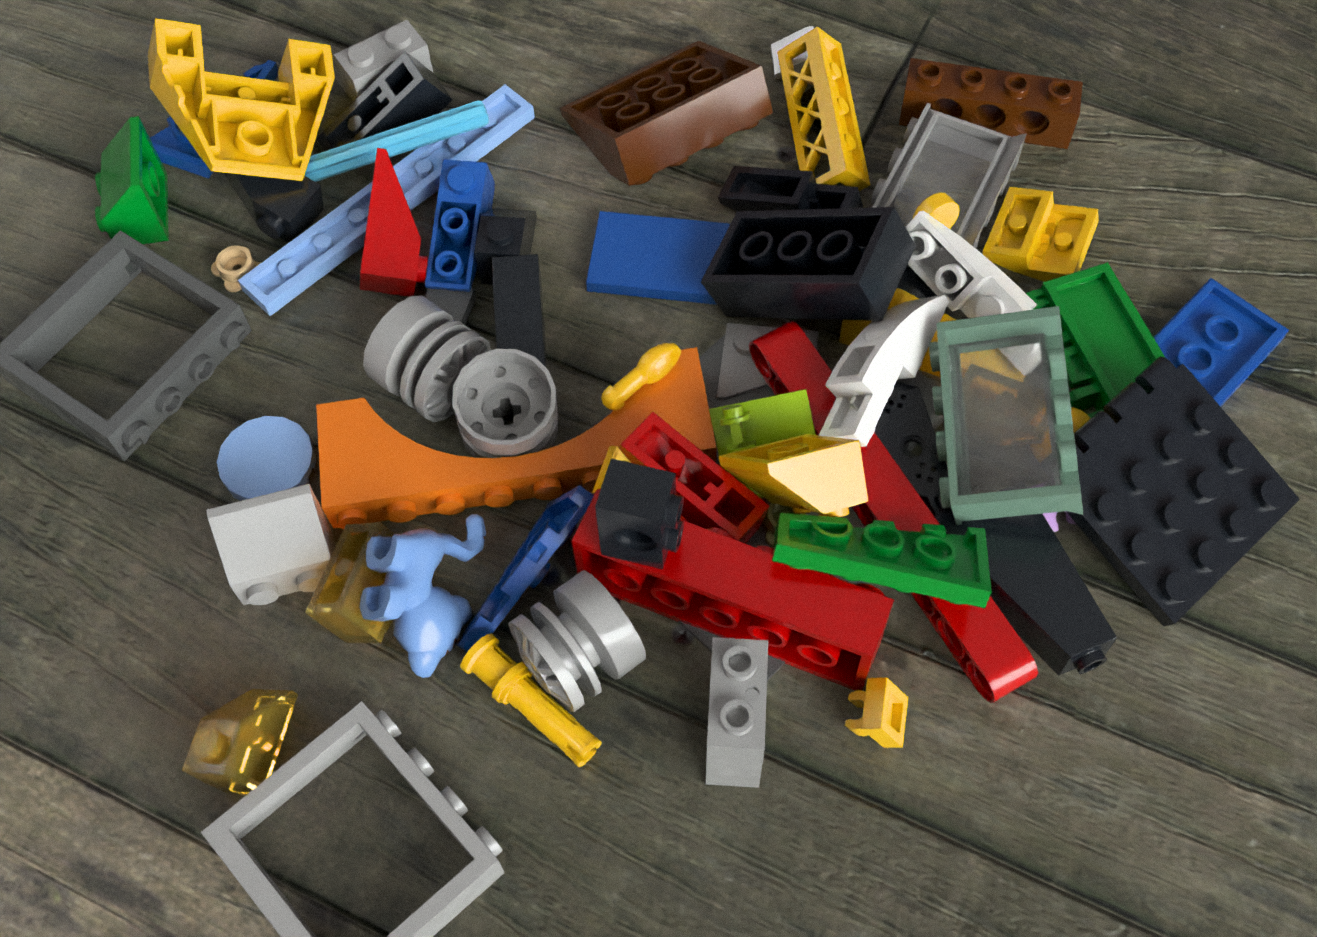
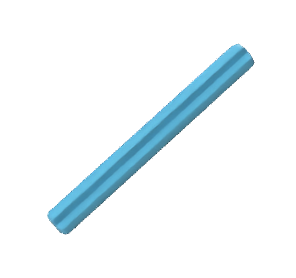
M477 100L310 156L304 176L317 182L375 163L377 148L386 149L390 158L486 126L489 123L486 107L482 101Z

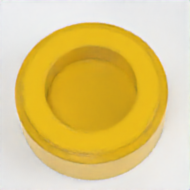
M936 193L927 197L917 207L913 218L919 211H925L950 229L956 222L960 209L959 205L948 194Z

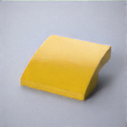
M1009 187L982 251L983 255L991 262L1010 271L1044 282L1078 272L1082 267L1099 222L1098 209L1054 204L1053 191Z

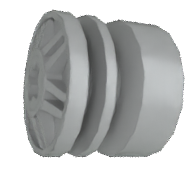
M410 296L389 310L371 333L364 350L363 367L366 375L390 393L401 396L402 401L406 405L416 409L424 418L432 422L446 420L454 414L452 407L453 385L461 369L477 355L491 351L489 341L460 321H453V317L424 296Z
M494 349L477 355L461 369L453 385L452 407L466 451L472 457H512L553 447L558 436L556 387L549 370L535 356L517 349ZM512 415L514 423L504 425L503 417Z
M585 570L553 591L554 599L561 615L557 617L549 608L537 602L530 607L531 616L536 626L522 614L508 623L510 632L518 645L519 654L539 685L548 694L554 696L569 712H575L585 705L578 685L591 697L597 696L602 692L594 667L598 666L616 680L646 659V651L642 641L627 615L608 590L592 574Z

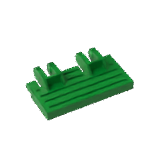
M1108 262L1043 282L1041 288L1026 293L1037 304L1033 310L1059 306L1068 385L1070 388L1091 383L1069 392L1071 407L1083 410L1094 406L1096 412L1087 414L1090 418L1098 411H1103V407L1130 382H1135V378L1158 357H1165Z

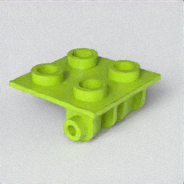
M806 389L709 409L719 456L804 434L816 435ZM736 478V479H737L738 481H740L743 485H745L748 489H750L753 493H755L759 498H761V499L764 498L762 495H760V494L757 493L755 490H753L752 488H750L748 485H746L745 483H743L741 480H739L738 478Z

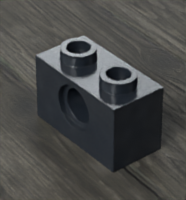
M616 459L610 460L595 506L601 555L654 568H664L668 551L677 553L684 529V521L680 520L684 496L676 495V473Z

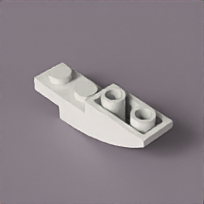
M919 211L906 226L916 245L908 265L937 296H946L949 300L947 306L952 312L960 309L968 318L1033 310L1037 305L1016 283L981 252L925 211ZM1040 344L998 349L1023 376L1031 374L1042 363Z
M945 295L901 303L886 311L882 321H872L848 346L825 384L837 398L819 436L859 440L860 447L867 446L875 432L876 424L887 400L893 392L896 381L898 379L915 378L917 371L921 367L929 343L937 331L936 323L940 322L949 303Z

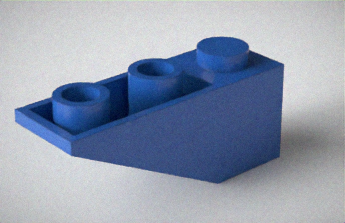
M443 159L425 279L426 288L471 291L477 271L474 250L480 218L482 214L492 209L495 191V181L488 164L485 162Z

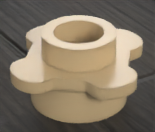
M230 246L223 249L217 255L216 261L211 265V272L214 276L222 278L227 291L238 292L242 290L238 280L261 262L254 261L249 248Z

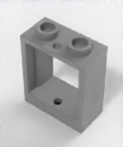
M717 637L712 639L706 785L759 788L765 751L768 640Z

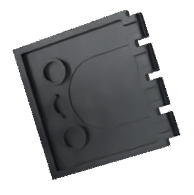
M1162 356L1158 357L1135 378V382H1130L1103 407V411H1098L1074 433L1083 515L1066 512L1164 627L1175 624L1300 500L1184 364L1175 367L1167 358ZM1052 453L1041 463L1042 470L1051 479L1044 485L1045 487L1055 486L1054 469L1056 468L1057 461L1052 458Z

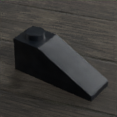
M404 51L317 137V140L324 151L438 114L452 101V98L432 71Z
M224 173L259 229L270 238H281L289 243L307 230L324 210L321 185L304 176L303 181Z

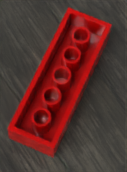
M601 489L596 490L571 540L577 574L585 570L592 574L613 597L722 638L768 640L769 656L854 691H863L880 646L894 599L885 596L880 589L870 584H852L834 577L833 574L810 569H795L787 564L772 561L773 548L768 546H750L737 541L733 535L723 529L715 527L705 529L689 523L682 515L680 520L684 521V529L677 553L668 551L663 569L601 555L595 509Z

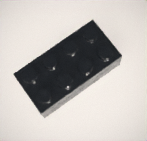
M894 207L736 212L701 283L726 317L882 321L916 245Z

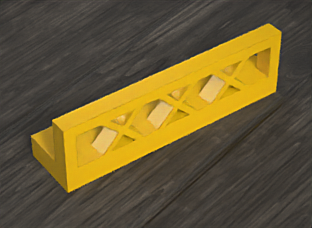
M815 27L777 51L799 170L813 171L814 174V170L823 154L828 156L830 171L816 178L817 184L835 185L840 182L845 186L858 187V190L861 191L871 184L841 43L819 27ZM807 51L808 57L801 72H795L792 59ZM809 83L814 85L815 92L807 108L801 106L800 99ZM818 119L821 120L822 128L814 144L808 142L807 134L814 120Z

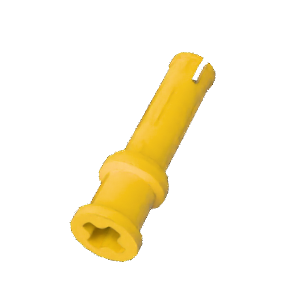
M492 633L480 638L463 657L460 668L467 674L474 673L492 689V698L498 703H503L504 705L510 703L521 712L530 723L552 743L557 745L577 767L580 768L586 764L597 752L596 749L600 747L602 741L586 730L569 712L531 679L532 674L524 662L516 663L498 647L499 640Z

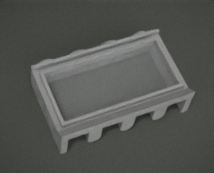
M927 103L919 119L911 118L903 142L906 143L904 148L896 147L887 169V172L890 173L887 180L882 178L878 180L871 198L872 207H894L906 227L913 219L917 207L927 197L936 193H946L959 205L960 209L959 216L950 229L974 248H977L983 227L987 228L991 220L999 195H1003L1010 173L1015 171L1027 133L1011 137L930 109L931 104Z

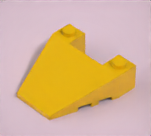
M155 18L148 50L150 89L210 171L303 181L335 79L331 45L288 39L278 70L279 82L204 71L201 25Z

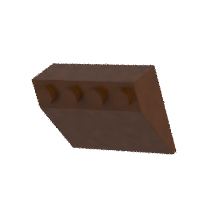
M701 41L692 43L560 108L563 118L610 175L629 186L648 182L652 179L653 174L666 167H674L685 163L690 155L704 148H713L720 145L725 137L739 130L751 129L759 124L760 119L773 113L762 65Z

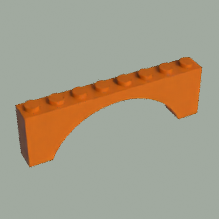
M697 347L682 349L678 361L662 379L652 384H644L624 401L625 405L616 411L613 410L594 427L557 446L520 456L474 458L431 449L405 437L389 426L372 409L365 398L317 404L321 508L333 529L357 530L365 527L368 523L389 520L402 523L411 521L419 515L432 513L454 515L463 512L465 508L484 505L500 508L523 499L552 500L579 485L592 493L609 446L620 447V444L652 411L717 463V447Z

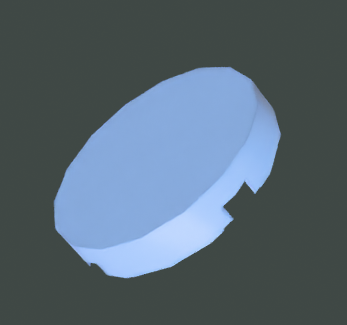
M262 416L248 420L231 431L220 447L217 467L224 486L235 499L242 501L308 484L310 481L308 477L312 472V468L315 469L317 459L309 435L298 423L285 417Z

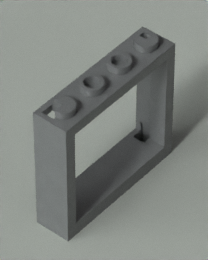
M119 231L0 343V373L7 382L125 461L142 443L145 445L150 435L168 416L173 415L179 410L183 401L200 383L205 382L211 377L215 368L233 350L241 346L240 342L252 330L239 304L127 234ZM144 272L212 316L107 421L40 376L37 372L137 275Z

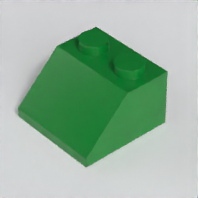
M130 117L101 153V172H97L95 175L97 190L101 197V206H96L95 208L97 225L102 233L107 232L110 239L119 231H122L143 245L169 241L167 172L140 117Z

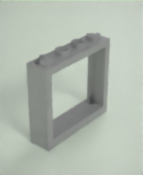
M362 701L201 831L202 835L280 937L317 936L241 838L366 735H368L473 859L387 937L435 936L505 873L499 860L496 858L503 851L497 841L483 826L475 832L462 818L468 812V809L449 786H446L440 792L428 779L435 771L415 747L406 753L395 740L402 733L391 718L382 709L374 715Z

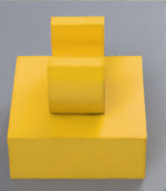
M887 677L867 678L866 692L857 690L851 692L848 696V700L857 708H863V716L856 720H845V726L858 736L869 735L883 748H903L908 697Z

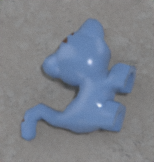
M471 514L466 518V540L463 542L450 534L436 533L427 528H420L403 534H394L392 537H371L367 543V567L380 573H386L385 582L382 585L367 587L362 591L359 606L362 617L371 621L394 619L393 635L401 647L408 652V661L412 671L421 678H428L432 675L441 658L447 655L456 645L462 626L472 617V608L468 600L459 595H451L447 590L439 586L433 587L432 578L444 554L466 563L483 550L486 530L484 519L478 514Z

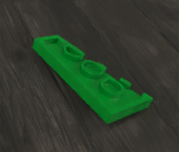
M780 513L774 538L772 557L774 562L787 564L795 569H810L837 575L849 581H864L887 586L903 593L914 592L941 598L953 604H968L985 608L992 590L985 528L968 527L965 535L946 534L944 525L923 524L921 531L915 532L897 530L893 521L873 520L871 524L862 528L853 527L848 519L842 517Z

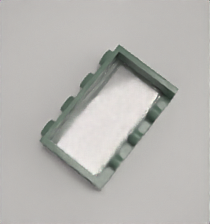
M1059 306L936 323L938 342L929 343V353L932 371H940L941 385L933 386L932 394L935 415H944L945 430L936 431L939 461H947L948 477L939 478L942 507H951L956 525L962 524V521L1063 511L1083 515Z

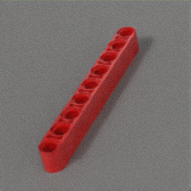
M790 321L750 341V355L756 368L775 395L803 389L807 390L815 434L819 435L837 398L825 386L832 371L801 327L794 321ZM874 432L867 446L860 447L868 502L851 506L863 525L867 526L873 520L893 521L897 530L920 532L923 524L940 525ZM914 592L910 593L975 689L986 701L993 703L1037 677L1038 669L1033 656L991 596L986 607L981 608L968 604H953L945 599Z

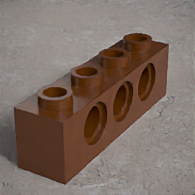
M910 58L899 125L908 126L912 117L919 119L926 104L929 103L931 104L930 109L1011 137L1027 133L1024 143L1068 149L1080 115L1083 82Z

